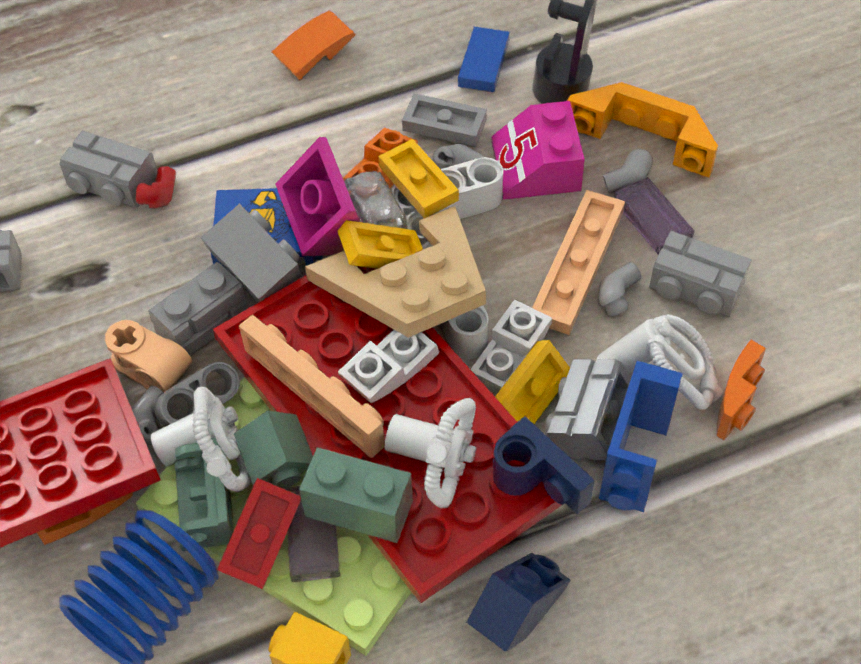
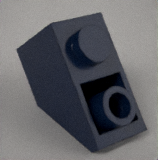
M530 553L491 575L466 623L507 652L529 636L567 588L571 579L559 572L560 568L553 560L543 555Z

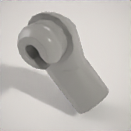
M635 149L630 152L620 169L603 174L608 192L611 193L644 181L653 164V157L650 152L645 149Z
M629 262L611 273L599 285L598 301L600 306H605L609 316H617L628 309V302L623 297L625 289L641 280L640 270L634 263Z

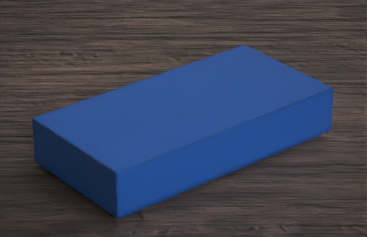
M474 26L458 75V87L495 92L509 44V31Z

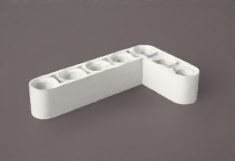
M483 157L441 169L459 189V201L437 213L455 206L459 218L463 219L490 211L501 203L503 197V167L497 160ZM394 186L391 191L394 227L416 230L422 248L431 247L432 245L420 233L419 220L424 218L400 190ZM484 305L439 324L449 346L460 358H478L488 346L489 319Z

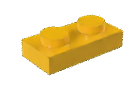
M414 139L378 156L381 170L423 218H427L459 201V189Z
M345 220L337 231L349 265L378 269L423 250L416 230Z
M550 340L537 341L495 397L517 422L525 416L535 424L558 393L559 383L563 377H567L570 367Z

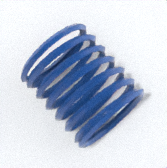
M137 510L135 513L136 523L127 522L125 524V533L128 538L121 536L113 537V548L117 554L111 551L100 552V561L108 571L97 565H88V577L98 588L87 581L75 580V591L90 607L69 594L62 595L59 598V608L65 617L85 637L121 664H145V661L152 660L154 657L152 645H164L167 642L165 631H176L179 627L177 616H188L191 613L190 602H199L203 598L202 588L212 587L219 579L215 562L190 535L164 516L149 510ZM144 518L158 524L171 534L194 557L203 571L186 562L164 540L153 533L145 523ZM141 537H143L144 539H146V540H147L155 549H157L165 558H163V557H162L161 555H159L155 550H153ZM132 554H134L137 558H139L142 562H144V563H145L150 569H152L155 573H153V572L150 571L147 567H145V566H144L140 561H138ZM174 577L190 584L194 589V594L185 592ZM159 589L178 598L182 608L171 605ZM141 599L163 611L169 618L170 623L158 619ZM123 609L150 625L157 637L143 632ZM117 628L135 638L144 652L138 650Z

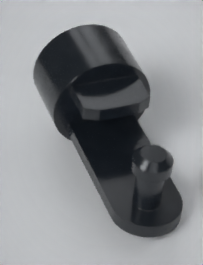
M564 0L550 1L548 7L550 18L558 19L561 17L578 22L574 45L562 43L563 34L555 33L550 45L542 49L536 58L532 91L535 98L541 104L568 101L570 95L589 90L593 62L587 50L597 0H586L583 7L565 2Z

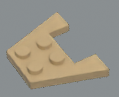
M455 206L419 220L420 233L432 245L431 247L393 263L386 264L376 270L363 274L357 266L349 265L344 251L305 266L308 281L408 338L486 304V289Z

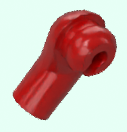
M167 166L159 167L156 172L155 182H152V185L140 183L137 186L136 202L139 205H149V208L152 209L167 206L172 200L176 171Z

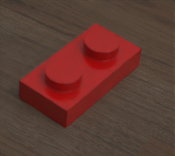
M257 478L217 570L263 589L299 506L301 496Z

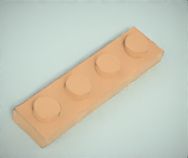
M586 190L532 307L552 317L549 329L570 335L622 217L625 201Z
M251 315L239 325L245 351L363 452L373 458L385 447L384 422L380 414L369 404H364L363 406L351 397L347 387L334 376L328 378L323 374L307 352L304 350L297 352L288 345L284 335L274 325L268 324L266 326L254 315Z

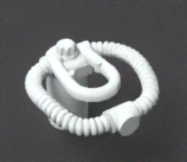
M667 314L655 319H647L597 357V359H617L622 363L629 376L633 374L637 361L645 363L652 361L655 366L673 370V367L670 366L666 359L667 357L688 378L696 380L702 377L699 391L683 376L679 387L680 393L686 396L696 408L701 410L707 409L712 402L717 401L723 394V389L718 385L719 382L716 376L713 357L709 347H707V343L702 339V335L696 331V328H693L692 325H689L688 322L677 316ZM671 340L677 344L678 348L683 349L691 357L694 368L684 360L682 353L679 355L670 346Z
M198 387L194 392V413L151 434L153 448L160 461L165 466H170L174 464V461L181 460L176 459V448L186 444L197 443L203 452L202 457L207 464L208 473L218 477L230 491H243L251 484V480L234 437V433L238 431L234 422L238 421V415L232 406L225 408L220 399L215 397L209 389ZM211 438H216L219 446L215 445ZM225 455L230 460L236 459L240 471L238 477L231 471V464Z
M471 398L462 399L451 405L444 412L439 425L395 414L387 430L385 439L386 451L429 463L424 489L428 498L440 508L448 507L452 502L458 484L457 481L459 480L458 476L463 475L465 467L463 462L471 463L475 457L476 447L469 445L473 435L471 428L476 410L475 402ZM459 419V420H460V421L458 422V425H459V426H455V429H453V428H454V425H455V422H457V420ZM442 467H445V479L443 480L444 483H442V487L440 488L439 485Z

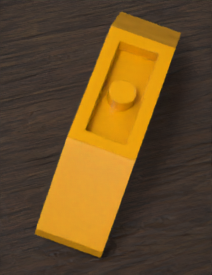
M623 82L572 94L568 98L579 133L601 139L611 120L614 119L677 141L672 165L706 177L711 176L718 144L694 106Z

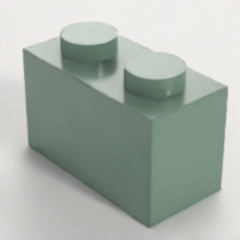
M318 447L299 488L305 517L398 543L413 502L411 473Z

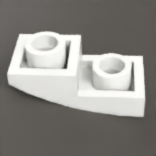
M514 299L493 328L491 342L472 366L471 371L488 390L497 394L536 342L544 339L552 323V317Z
M393 330L377 346L372 341H369L338 371V374L370 403H373L394 391L425 367L439 354L438 346L422 332L408 338Z

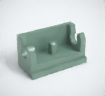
M211 438L213 443L219 446L216 438ZM192 443L175 449L176 459H181L174 461L179 527L190 535L202 548L228 544L234 531L230 490L224 486L218 477L208 473L207 464L202 457L203 452L197 443ZM180 544L181 550L187 551L186 548Z

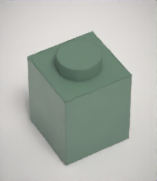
M267 410L234 433L253 485L256 479L259 478L282 489L288 488L301 480L300 474L308 469L313 458L296 414Z

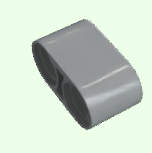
M214 362L199 369L158 397L155 403L157 420L165 427L178 421L172 418L167 410V403L172 396H180L186 400L188 404L187 416L194 413V392L198 387H206V377L210 372L219 373L225 380L224 392L221 395H214L224 404L238 391L240 378L237 371L225 362Z

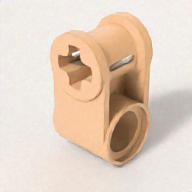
M121 320L111 325L105 333V343L108 350L112 353L111 360L115 370L138 382L147 390L150 386H156L165 392L177 383L192 364L191 356L183 347L170 339L157 335L137 322Z

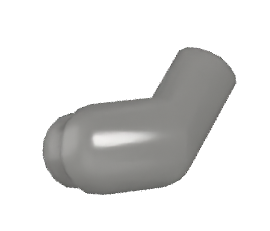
M454 144L437 148L433 154V162L440 169H444L485 156L463 144Z
M150 386L132 407L147 447L152 446L151 434L159 430L154 417L155 403L163 391L156 386Z

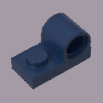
M525 416L501 436L495 444L493 478L494 483L504 493L514 496L523 495L543 482L546 492L556 503L560 505L566 504L576 514L591 503L594 479ZM517 460L522 461L526 465L513 467L507 463Z

